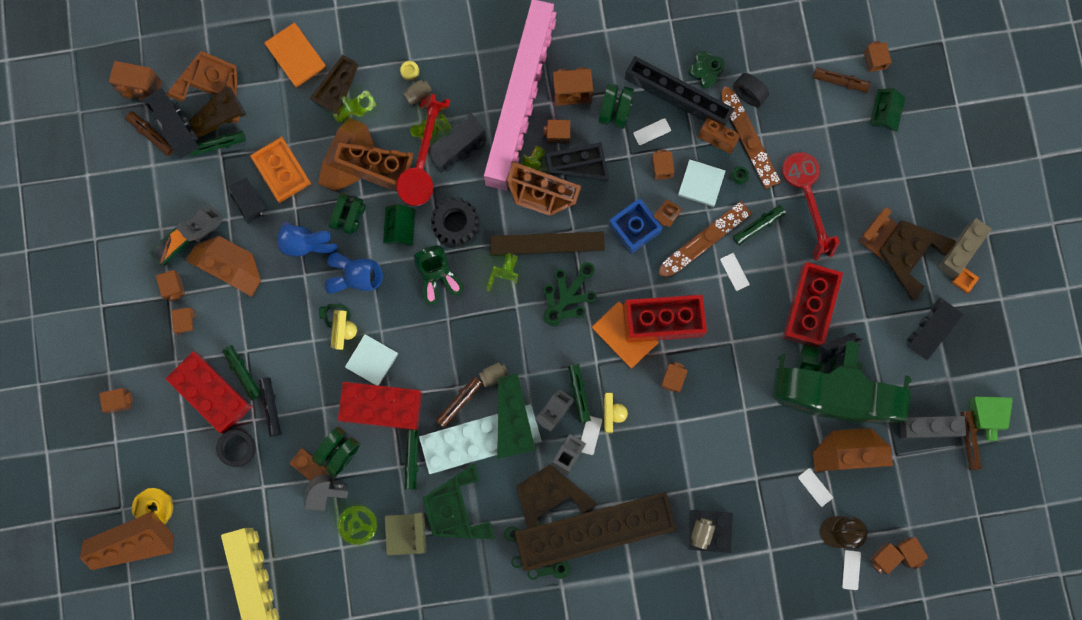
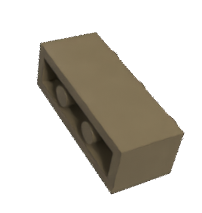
M977 218L969 222L956 240L957 242L949 253L945 255L937 268L951 278L960 275L992 229Z

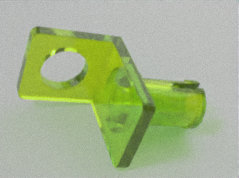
M366 90L353 100L343 96L341 99L345 105L342 107L339 117L333 113L332 115L340 123L351 114L359 117L363 116L377 104L370 92ZM364 97L369 99V105L366 108H363L360 104L361 99Z
M439 113L437 118H435L431 138L440 131L451 129L443 113ZM427 117L419 125H413L410 128L411 135L414 137L419 136L421 141ZM438 119L443 121L444 126L438 122Z
M535 146L530 157L524 155L522 165L540 171V160L546 152L545 149Z
M507 253L502 268L494 266L487 284L488 292L491 290L495 276L518 282L519 275L512 272L518 259L517 256L513 255L511 259V254Z

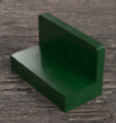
M895 88L878 89L870 124L873 127L887 126L892 131H898L905 96Z
M400 204L385 207L383 244H413L414 208Z

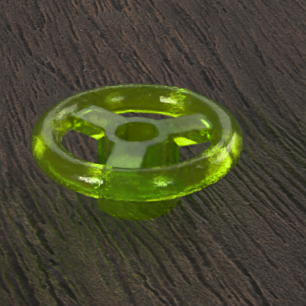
M361 505L347 508L338 520L340 536L346 542L353 545H361L368 542L374 536L377 529V520L374 513ZM357 511L368 515L371 525L364 524L363 520L359 518ZM351 513L352 518L348 522L349 530L345 532L344 521ZM356 521L360 523V527L358 529L354 528V523ZM362 530L369 531L361 539L351 538L353 533H359Z

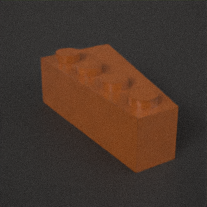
M337 143L331 148L327 165L397 192V179L402 172L410 169L414 153Z
M152 511L84 540L80 559L91 570L169 554L173 552L174 535Z

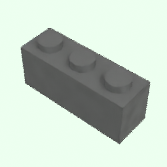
M965 416L908 418L905 422L899 423L900 439L966 436Z

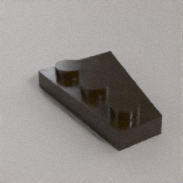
M342 54L310 97L312 102L339 117L358 64Z
M226 85L189 122L191 129L194 130L198 137H201L218 129V126L224 123H231L234 118L238 116L243 117L247 114L232 88Z

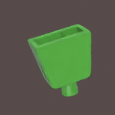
M969 398L975 428L985 430L986 441H998V430L1009 428L1013 398Z

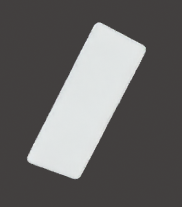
M664 118L635 131L633 134L638 144L642 145L670 132L671 129Z
M734 253L720 259L736 291L749 286V282Z
M590 416L591 421L586 422L581 441L586 443L582 453L593 455L602 419Z
M810 468L798 477L821 507L833 499L832 495Z
M845 551L843 589L858 590L861 552Z

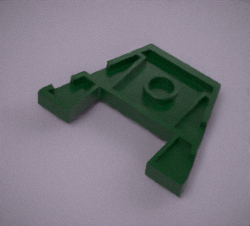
M472 464L423 497L432 536L495 539L491 521L475 526H470L460 487L480 481L475 464Z

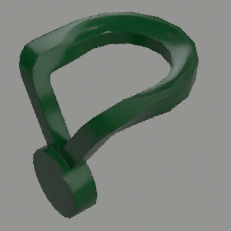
M328 304L326 307L321 306L319 308V317L325 320V324L329 328H332L333 322H329L327 317L329 309H344L347 311L346 321H350V310L345 305Z

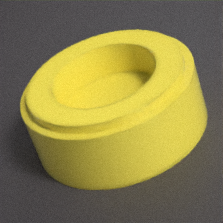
M406 61L401 65L400 72L405 80L412 81L418 77L419 68L415 62Z

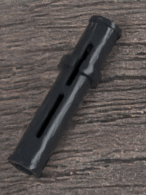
M271 377L259 379L262 394L260 398L265 409L269 437L281 435L282 432L275 404L276 394L273 392Z

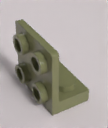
M424 513L385 516L388 556L427 553Z

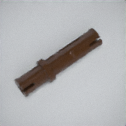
M818 67L815 68L813 79L847 87V90L854 89L865 93L868 92L871 84L870 81L855 78L854 75L847 76Z
M134 111L126 116L125 120L137 129V133L143 134L166 156H170L174 152L167 140L150 127L148 121L142 120Z
M473 376L471 381L463 389L459 390L460 393L441 415L436 418V421L445 428L466 402L473 399V394L483 383ZM472 387V389L470 390V392L462 399V401H460V399H461V398L466 394V392ZM457 403H459V404L455 407V409L447 416V414L451 411V409H452Z
M973 411L960 412L961 416H965L966 436L964 438L969 470L982 469L976 436L978 429L975 428ZM968 422L970 426L971 439L969 435ZM971 442H972V445H973V452H974V458H975V459H973V455H972Z

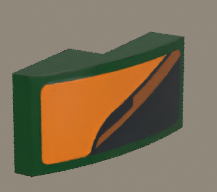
M175 228L149 254L161 267L166 266L176 253L183 251L190 241L184 238L178 229Z

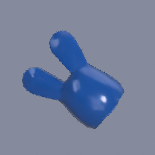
M289 222L282 224L278 234L279 251L293 257H300L311 251L332 253L338 250V245L323 244L330 240L331 234L328 231L312 233L308 228L293 226Z
M337 252L329 255L328 265L344 270V276L327 279L325 282L327 293H337L346 288L373 291L382 283L383 273L378 262L367 258L350 260ZM371 268L373 269L375 275L374 281L372 283L370 282Z

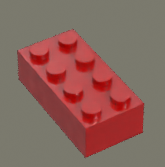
M805 262L801 266L782 339L816 348L825 343L843 272Z
M703 295L626 300L623 304L627 343L699 338L707 333Z
M195 351L165 378L222 434L229 431L253 407Z
M343 382L338 421L418 430L423 392L414 389Z

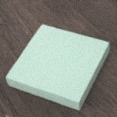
M689 160L678 196L714 207L725 170Z
M365 334L345 368L380 386L398 353Z

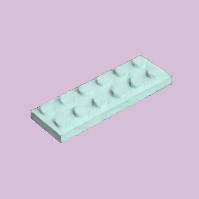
M531 404L526 405L534 444L540 443L542 440ZM498 414L419 436L429 474L497 455Z

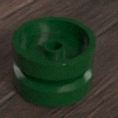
M608 83L598 123L608 125L611 122L612 115H615L614 126L624 129L626 120L630 115L634 89L624 87L619 98L617 97L618 85Z
M339 426L329 433L312 457V461L319 467L327 464L326 472L332 477L338 476L344 470L361 445L353 437L346 440L347 432Z

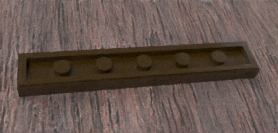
M604 231L491 236V256L605 251Z

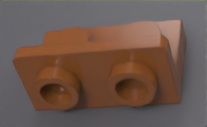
M707 118L698 138L731 154L741 134Z

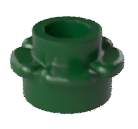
M735 167L734 171L731 172V179L738 185L746 183L749 180V171L745 167Z

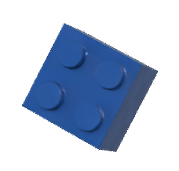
M640 198L611 218L608 223L610 229L630 255L658 236L663 229Z

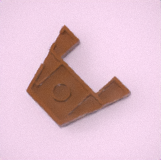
M200 51L170 88L166 96L183 102L189 85L214 96L227 85L232 88L237 97L236 65ZM239 116L233 119V123L236 124L239 121Z

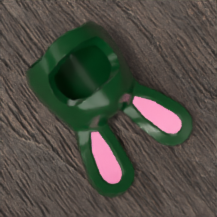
M430 246L414 255L415 266L424 280L423 298L426 304L434 305L438 302L439 295L435 281L439 279L443 280L452 295H460L463 292L464 286L456 275L450 271L446 253L441 246Z

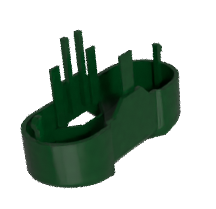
M847 341L843 366L835 369L836 359L831 362L830 372L827 374L824 373L826 363L822 364L819 372L799 368L784 367L785 354H781L778 357L780 361L779 368L775 369L772 399L785 407L813 416L852 423H901L908 419L911 390L908 387L912 379L906 375L904 387L868 381L862 373L863 363L856 362L859 343Z

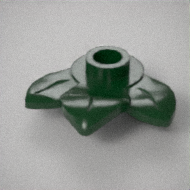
M703 51L695 54L697 62L690 67L688 74L692 77L701 78V87L703 89L708 88L716 83L718 74L722 73L725 68V63L721 57L712 56L708 52ZM717 62L718 67L713 68L712 64Z

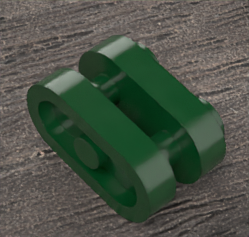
M341 192L333 210L329 228L338 230L341 225L344 226V233L352 235L353 232H357L360 225L358 221L359 216L364 214L366 208L364 200L355 197L353 202L349 201V195ZM347 208H349L350 211L348 213L347 219H344L343 217Z

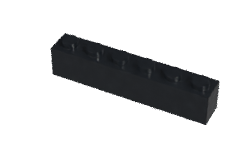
M634 56L626 70L625 80L704 122L709 118L726 126L735 109Z

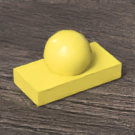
M334 311L331 348L343 350L344 339L350 340L356 336V325L351 321H346L347 311Z
M606 393L604 395V432L613 433V421L616 423L625 421L628 411L622 404L613 405V393Z

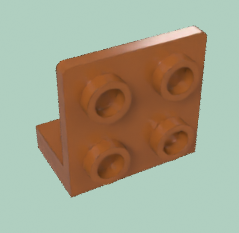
M887 207L877 215L858 240V242L883 261L885 260L879 253V249L897 226V223L888 217L892 211Z

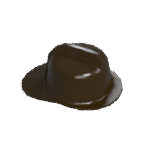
M829 517L822 523L820 528L821 538L824 543L835 548H859L865 543L868 534L864 522L855 517Z

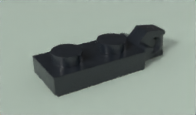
M851 333L834 341L824 343L819 347L816 360L820 364H824L844 356L847 341L857 342L860 346L863 339L858 337L856 333Z

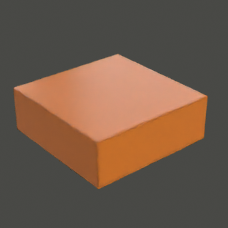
M964 268L961 274L956 276L951 283L968 294L979 277Z

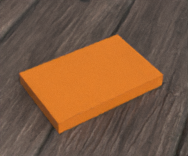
M295 22L264 42L296 88L327 68Z
M282 136L250 155L279 203L311 185L310 180Z
M620 302L616 303L591 327L630 369L659 343L658 341L627 343L623 305Z

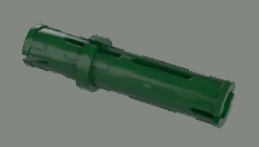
M243 130L229 135L226 133L222 134V137L198 143L200 148L190 153V155L194 157L195 155L224 147L226 149L231 148V145L246 142V136Z
M779 204L773 210L763 213L758 220L733 235L736 244L740 246L764 228L771 227L776 220L786 215L784 208Z
M230 345L223 349L222 353H224L230 363V369L236 373L251 401L258 398V396L260 397L262 395L246 369L244 360L240 359L234 349V346Z
M580 364L569 365L570 387L573 388L579 423L589 422L591 419L584 390L585 380H582Z
M406 430V458L403 472H405L404 489L407 490L417 489L416 479L417 472H419L417 467L418 430Z

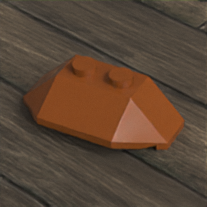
M349 118L338 129L321 167L318 185L334 192L359 181L360 178L327 165L331 148L337 143L360 145L368 148L375 147L367 125L352 118Z
M515 162L511 163L506 179L515 204L549 216L576 204L581 189L580 185Z
M220 236L195 245L186 260L187 263L251 297L261 282L253 254Z
M872 428L831 431L813 451L815 472L893 466L891 446Z

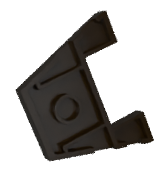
M900 221L879 249V253L890 270L896 274L899 279L898 282L905 288L908 297L911 300H915L925 286L912 277L910 272L930 245L942 255H947L957 241L909 222Z
M550 464L517 485L527 529L539 523L538 517L569 497H572L581 513L586 512L597 504Z

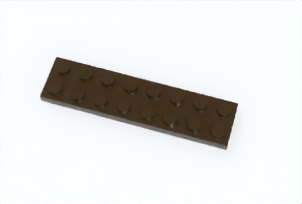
M662 492L516 531L514 534L525 572L676 531L677 529L667 493Z

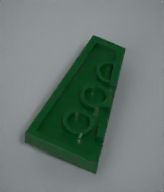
M518 373L498 378L497 459L535 450Z

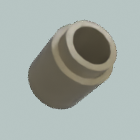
M419 80L406 88L407 91L403 94L410 105H417L421 100L430 96L429 92L432 89L427 81Z
M498 362L483 369V372L479 373L485 387H492L498 384V378L505 377L509 373L505 364L500 365Z
M701 517L700 521H695L691 535V545L707 549L715 526L712 525V520Z

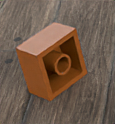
M114 61L109 83L122 97L127 99L136 97L143 101L142 99L161 88L162 80L152 68Z
M579 67L571 71L559 69L553 72L555 106L592 103L593 84L591 69Z

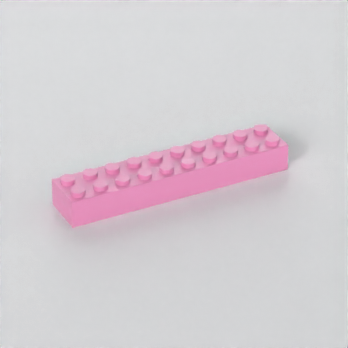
M539 0L531 1L484 174L486 186L508 191L506 179L511 163H519L518 150L522 151L523 133H527L529 125L528 115L531 116L533 111L532 98L536 99L537 85L538 81H541L542 66L547 58V47H550L551 33L556 25L555 18L557 12L554 11V4Z

